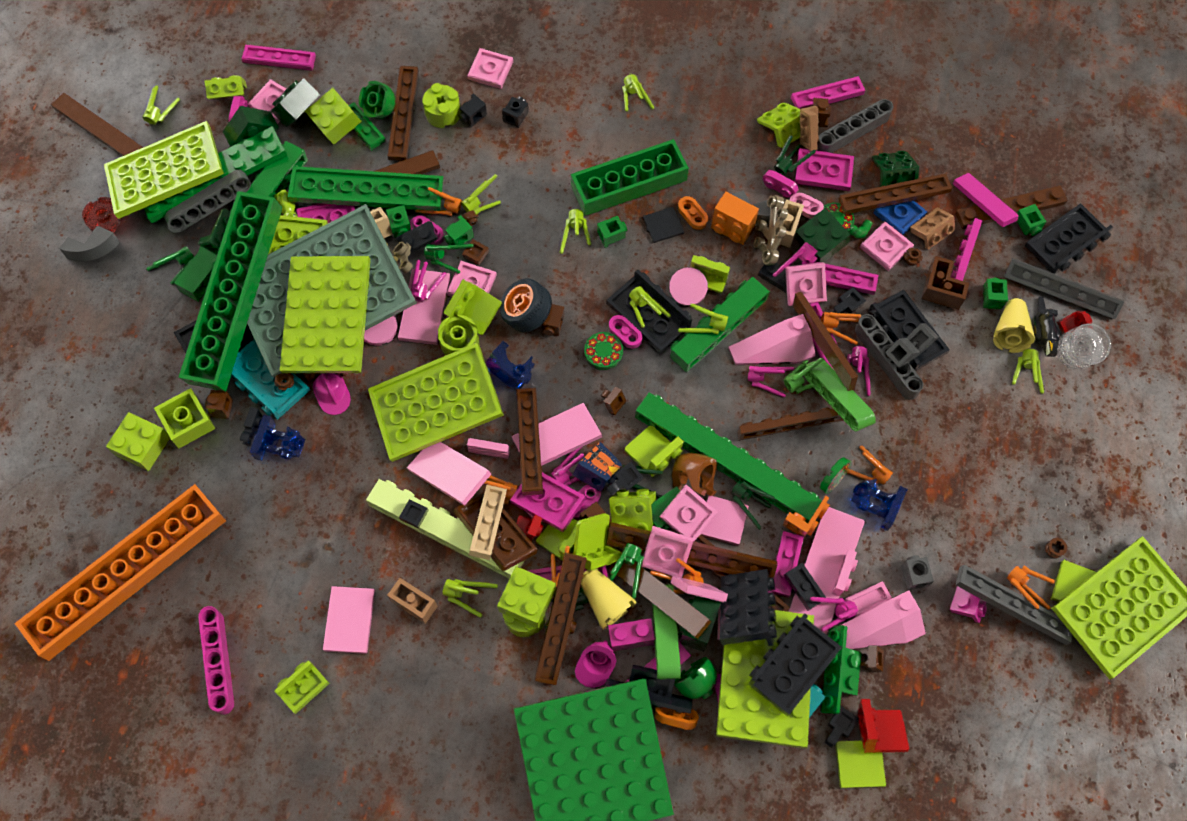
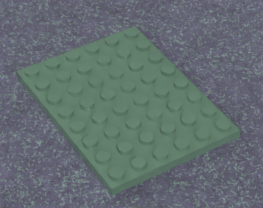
M365 204L268 254L247 324L271 376L275 378L276 375L282 373L279 370L291 257L298 256L370 257L365 330L417 304L368 206Z

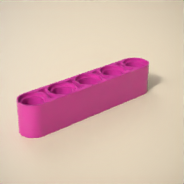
M206 606L199 613V627L208 704L213 711L226 715L234 708V696L224 617L215 607ZM211 614H215L214 620L207 622L208 617ZM218 634L217 641L210 643V638ZM220 655V661L213 665V658ZM223 676L222 684L215 686L216 679ZM225 698V705L222 708H218V701Z

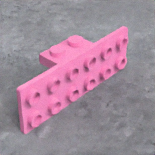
M830 507L822 519H820L805 567L826 598L838 599L844 590L848 591L852 579H849L851 571H855L858 560L855 559L857 554L855 549L865 521ZM795 593L788 612L814 615V625L821 630L822 627L832 621L837 604L821 602L807 611Z

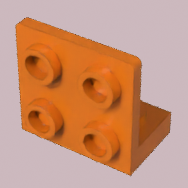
M825 496L809 523L805 522L806 519L796 512L794 514L789 512L783 526L804 538L806 535L811 536L819 523L816 521L817 517L822 519L830 506L827 503L829 497Z

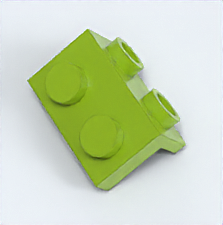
M237 75L223 79L211 78V80H205L208 99L243 96L244 89H247L246 81Z
M693 255L690 268H695L705 275L708 290L722 293L728 279L730 267L721 262L710 261L703 256Z
M309 660L306 663L299 664L295 668V672L289 678L286 677L281 680L277 685L278 688L274 691L294 714L298 713L330 684Z

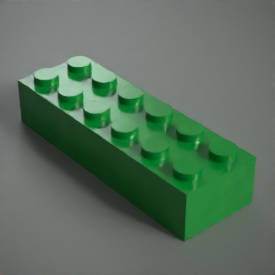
M673 139L572 173L571 188L584 216L685 182L688 178L689 167Z

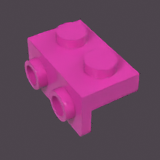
M957 586L950 611L955 614L972 617L975 622L980 623L981 618L986 614L987 602Z

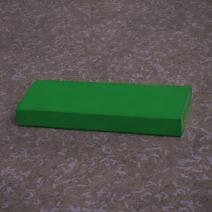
M355 102L348 105L362 121L353 130L371 151L386 142L382 133L362 113L363 111Z

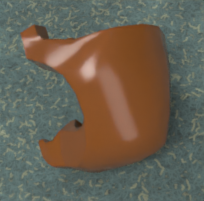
M696 453L681 454L675 460L672 469L673 489L678 487L681 490L689 478L692 490L703 496L705 494L714 496L717 492L713 488L714 476L717 470L716 459ZM700 477L702 478V488L700 487Z

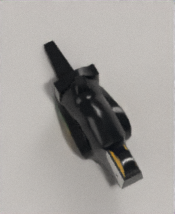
M1039 297L1038 313L1034 315L1035 342L1042 346L1046 356L1056 357L1058 353L1057 341L1060 337L1058 327L1055 324L1058 311L1046 309L1044 297Z

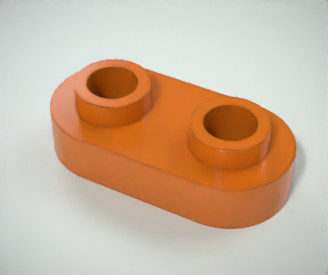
M689 196L681 198L678 203L679 213L693 229L701 230L705 228L708 223L707 213L694 198Z
M656 707L654 717L658 722L684 730L694 729L699 719L698 713L693 709L691 713H679L673 709Z

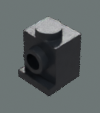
M473 93L471 100L461 106V113L458 114L459 119L473 127L487 115L486 104Z
M511 97L506 107L502 109L503 122L519 128L529 112L527 101L522 97Z

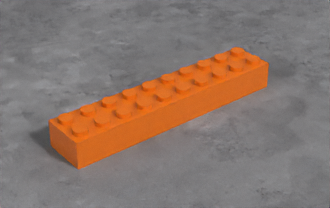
M194 484L14 624L37 655L50 661L225 523L226 520Z

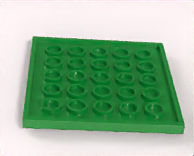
M645 678L513 708L535 821H651L674 815Z

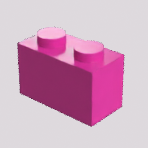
M651 618L608 625L609 642L613 651L654 645L655 637Z

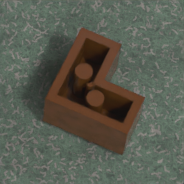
M938 256L934 257L929 266L922 300L957 310L960 309L966 299L969 283L950 277L954 261Z

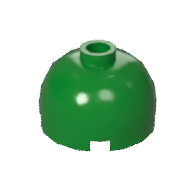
M369 81L368 83L370 84L363 87L359 95V106L364 111L362 113L374 119L390 115L395 107L394 92L388 85L382 82Z
M703 657L690 664L692 667L686 672L685 669L681 671L680 679H675L674 685L676 689L689 699H698L700 697L706 699L714 692L712 688L717 681L716 669L707 657Z

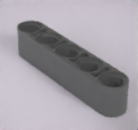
M887 99L879 100L824 131L819 136L816 151L833 153L886 123L893 110V103Z
M235 170L170 209L165 214L169 230L179 233L234 200L237 191L247 192L251 187V183L246 173L242 170ZM244 179L242 183H236L238 180ZM223 189H228L227 192L220 193ZM211 199L209 203H204L205 200ZM195 209L194 212L188 213L189 210ZM174 219H178V220H179V221L176 222V223H172V222H171V221L174 220Z
M862 315L855 327L856 335L901 395L908 400L915 399L923 389L922 379L909 363L898 367L891 359L885 356L887 355L885 352L894 344L872 315ZM897 370L902 371L904 374H899ZM909 386H913L916 390L910 389Z

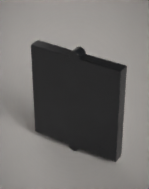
M674 207L643 216L647 227L646 231L649 232L653 243L684 234L680 223L681 218H678Z

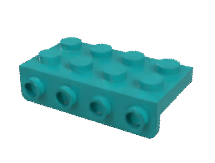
M255 339L237 354L231 377L236 381L234 384L242 392L246 390L249 393L248 397L255 404L259 402L263 406L261 409L267 416L273 415L278 420L310 391L309 387L294 373H291L294 376V385L291 388H287V390L278 389V386H275L274 383L275 378L271 376Z

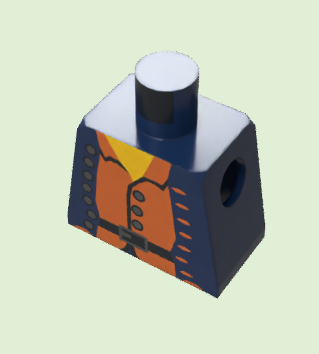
M599 442L578 463L572 475L596 490L602 491L608 484L611 485L618 480L614 474L621 469L622 463Z

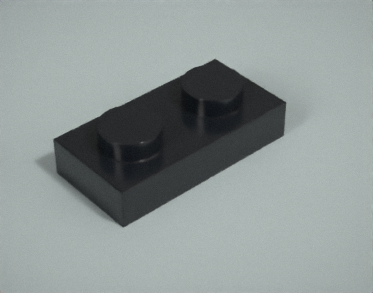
M431 221L396 237L398 243L404 242L411 246V253L439 239Z
M778 263L769 266L764 264L758 276L787 293L786 269L774 277L773 274L781 265Z
M803 562L784 574V577L807 611L821 603L811 601V597L826 598Z

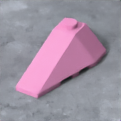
M803 314L786 319L728 347L735 365L779 364V362L795 364L815 358L816 356L811 329Z
M910 591L898 595L842 624L848 627L846 648L852 650L866 648L868 645L906 644L926 634L920 608Z

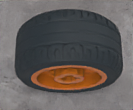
M529 278L520 279L510 285L503 294L500 314L504 322L520 332L533 331L547 319L552 307L551 295L537 281Z

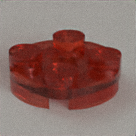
M100 197L97 198L98 201L89 202L82 213L86 226L91 231L96 226H99L114 233L123 217L118 219L114 215L111 198ZM104 212H106V216H105V217H103V218H100V217H99V215H103Z

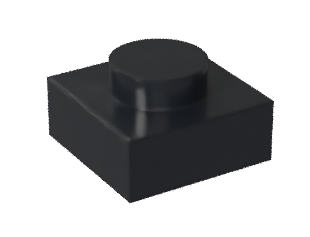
M409 499L399 518L419 529L429 510L427 507Z

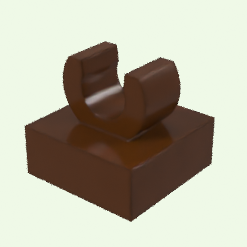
M617 387L612 392L605 389L601 394V397L605 398L603 402L608 412L616 415L627 401L622 390Z
M868 645V650L860 651L861 655H868L866 662H860L862 667L870 668L874 672H883L884 650L877 645Z

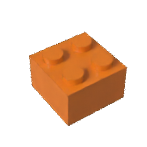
M725 192L714 208L711 228L716 233L723 234L732 241L744 245L755 228L759 208Z

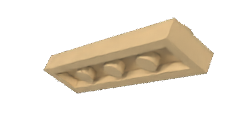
M491 485L486 486L470 547V556L490 560L507 489Z

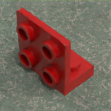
M861 699L857 710V717L859 718L858 722L864 753L908 752L909 744L901 710H875V708L871 707L870 699Z

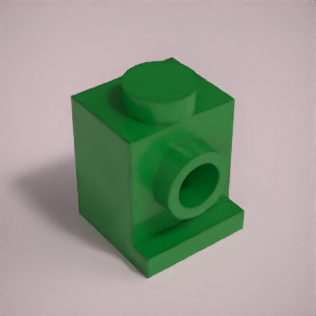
M1036 204L1018 210L1017 214L1019 217L1015 221L1025 236L1028 234L1036 236L1042 231L1046 223Z
M461 215L458 216L456 223H452L445 230L446 234L443 236L448 245L465 244L474 238L472 226Z
M618 216L597 223V234L604 248H607L609 244L625 239L627 227L625 222H621Z
M999 278L986 280L983 285V308L1003 309L1008 301L1007 280Z

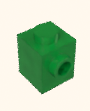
M404 205L386 210L394 238L411 230Z

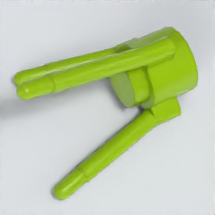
M634 74L626 76L624 78L625 86L622 87L625 111H628V92L630 94L637 93L641 100L644 97L650 108L654 109L637 76Z
M157 85L152 88L147 108L142 117L144 121L152 125H156L158 121L162 123L164 117L180 101V98H176L160 114V109L153 106L158 91Z
M496 174L488 181L485 180L469 197L461 202L466 212L474 210L477 215L481 211L501 203V201H496L479 208L481 202L477 198L497 178Z
M580 209L569 211L560 254H563L570 226L575 229L576 236L579 235V228L583 226L587 243L591 245L587 222L583 211Z
M636 287L630 292L629 297L632 301L629 304L633 307L642 328L645 325L637 306L643 307L648 304L658 315L663 313L667 317L671 316L642 287Z
M691 303L690 307L711 316L709 326H713V328L678 329V332L718 334L719 330L724 332L728 316L714 313Z
M1026 349L1023 351L1022 357H1018V364L1012 384H1016L1021 367L1024 365L1026 369L1033 370L1034 383H1038L1040 393L1043 394L1044 388L1039 352L1036 349Z
M447 579L443 588V595L448 597V601L481 618V613L461 602L457 597L461 598L463 592L479 594L477 590L465 588L464 586L497 588L498 585Z

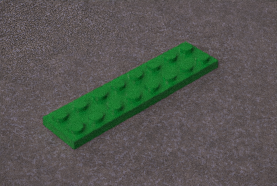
M273 126L218 153L224 172L223 175L144 208L150 222L154 223L164 218L166 212L235 170H242L248 176L287 156Z
M293 166L288 201L363 206L366 204L368 207L394 208L404 205L405 209L441 211L442 197L429 191L428 187L442 192L444 179L443 176Z

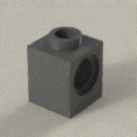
M919 555L908 557L901 566L908 590L928 587L934 582L927 557L920 558ZM913 568H918L921 575H916L913 572Z

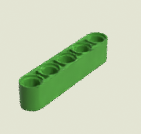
M824 359L804 375L806 380L852 430L857 432L875 424L876 418L871 408L853 390L848 391L836 372ZM815 361L803 365L802 370H804L805 368H807L809 365H811V364L814 363Z
M671 584V585H665V586H667L669 589H671L672 591L674 590V587H673L672 584ZM652 604L657 679H680L681 669L677 623Z

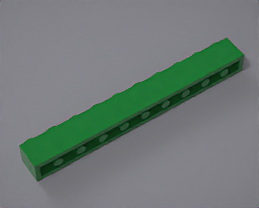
M285 141L283 147L287 156L265 166L262 172L257 174L246 193L274 197L281 190H286L290 184L293 166L303 167L308 161L305 151ZM200 247L199 252L188 262L184 271L176 277L174 284L179 292L199 302L206 292L217 256Z
M649 392L636 409L635 418L648 427L653 426L671 441L680 437L684 441L682 448L689 453L702 454L716 459L719 472L737 483L745 481L750 486L774 496L775 499L771 500L753 492L787 515L789 512L792 514L796 512L806 519V523H809L821 504L822 500L819 499L817 494L811 491L808 492L798 482L785 478L782 472L771 469L763 460L750 456L744 448L734 446L728 438L718 436L712 428L704 427L693 416L683 414L677 406L667 404L661 396L653 395Z

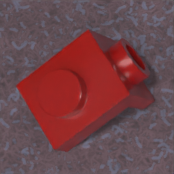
M1076 311L1057 321L1064 339H1070L1085 330L1093 329L1092 318L1085 311Z
M520 515L516 524L532 541L535 536L539 537L543 529V525H541L543 518L534 515L532 519Z

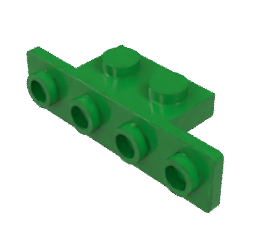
M844 625L833 626L829 629L828 636L842 648L825 669L823 686L825 698L822 701L821 712L825 714L840 713L842 693L858 696L861 652L846 648L848 627Z

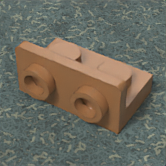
M817 106L800 109V144L810 151L817 150V142L819 141Z
M937 207L910 227V231L912 234L923 239L925 248L930 249L955 231L954 216Z

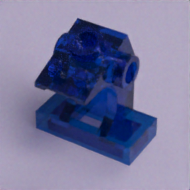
M502 341L486 361L488 371L507 386L521 389L531 379L532 373L530 372L535 365L532 363L533 357L531 356L523 365L511 363L506 355V349L509 345Z
M263 415L250 449L254 459L262 461L265 452L278 454L281 458L291 460L292 457L299 458L306 439L300 435L299 431L288 426L287 432L275 430L276 424L272 417ZM279 439L283 440L281 447L276 446Z
M876 479L858 483L853 490L854 495L851 501L856 504L859 510L869 511L884 518L881 528L888 531L895 521L908 489L899 486L895 494H887L878 489ZM871 496L882 500L880 507L869 501Z

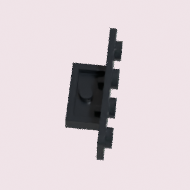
M633 664L629 681L646 679L650 703L653 706L673 709L679 713H691L693 700L672 694L675 679H657V670ZM607 679L605 687L625 682Z

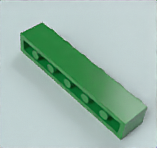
M754 277L748 281L744 280L735 293L731 292L725 298V302L721 305L717 304L712 310L714 313L728 316L724 332L719 330L718 334L685 333L681 341L677 340L671 346L670 358L687 373L768 299L770 291ZM711 316L701 318L698 326L695 328H713V326H709Z

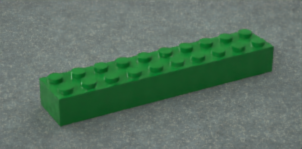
M237 191L178 377L189 385L224 392L227 390L283 208L274 197Z

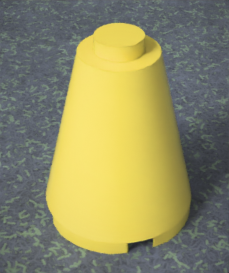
M1015 298L1006 303L993 334V342L1001 350L1005 348L1009 349L1011 353H1020L1031 348V344L1035 341V336L1026 302Z
M586 570L583 573L581 586L603 630L606 629L607 624L612 625L628 612L626 609L630 606L633 608L637 604L635 599L599 570Z

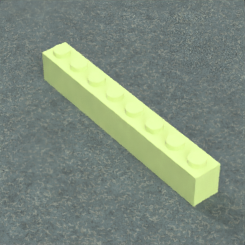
M379 479L366 499L368 505L377 511L509 579L515 566L521 568L524 563L522 561L502 572L492 558L487 560L470 556L469 552L473 535L458 517L456 519L450 516V512L440 507L437 509L433 507V504L424 498L421 500L415 498V495L409 490L404 489L402 491L396 488L397 485L389 480L384 482ZM409 499L427 507L429 510L419 529L399 518Z

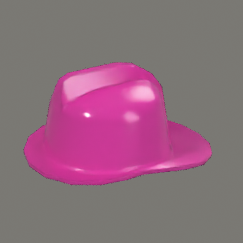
M321 373L316 378L313 384V391L321 409L330 415H338L346 411L350 405L351 398L341 375Z
M608 641L594 642L586 647L576 664L575 675L584 686L597 688L604 685L607 679H609L617 660L612 648L608 645Z

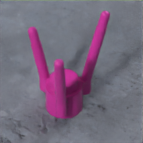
M805 242L773 276L776 277L785 267L792 265L798 258L805 263L809 261L808 264L814 263L817 260V257L814 256L817 250Z
M420 260L416 262L410 290L416 301L423 302L424 299L429 300L431 293L446 276V272H443L431 288L427 290V285L422 283L428 262H424L417 282Z
M856 346L852 349V354H848L847 360L858 367V373H861L862 366H864L867 396H870L868 350L865 347Z
M750 366L747 381L752 382L754 387H759L784 398L786 397L784 393L763 385L759 381H764L765 373L784 374L785 371H793L794 367Z
M582 447L572 451L558 467L553 469L554 471L551 473V476L555 480L566 486L579 481L576 477L569 478L572 476L569 469L582 459L584 454L581 453L568 465L566 464Z
M810 598L811 601L837 604L835 614L838 618L822 627V632L848 618L854 617L858 612L856 604L850 600L844 601L843 598Z

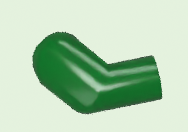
M864 220L861 227L858 228L854 225L849 233L855 236L854 238L862 239L866 237L873 223L870 220Z

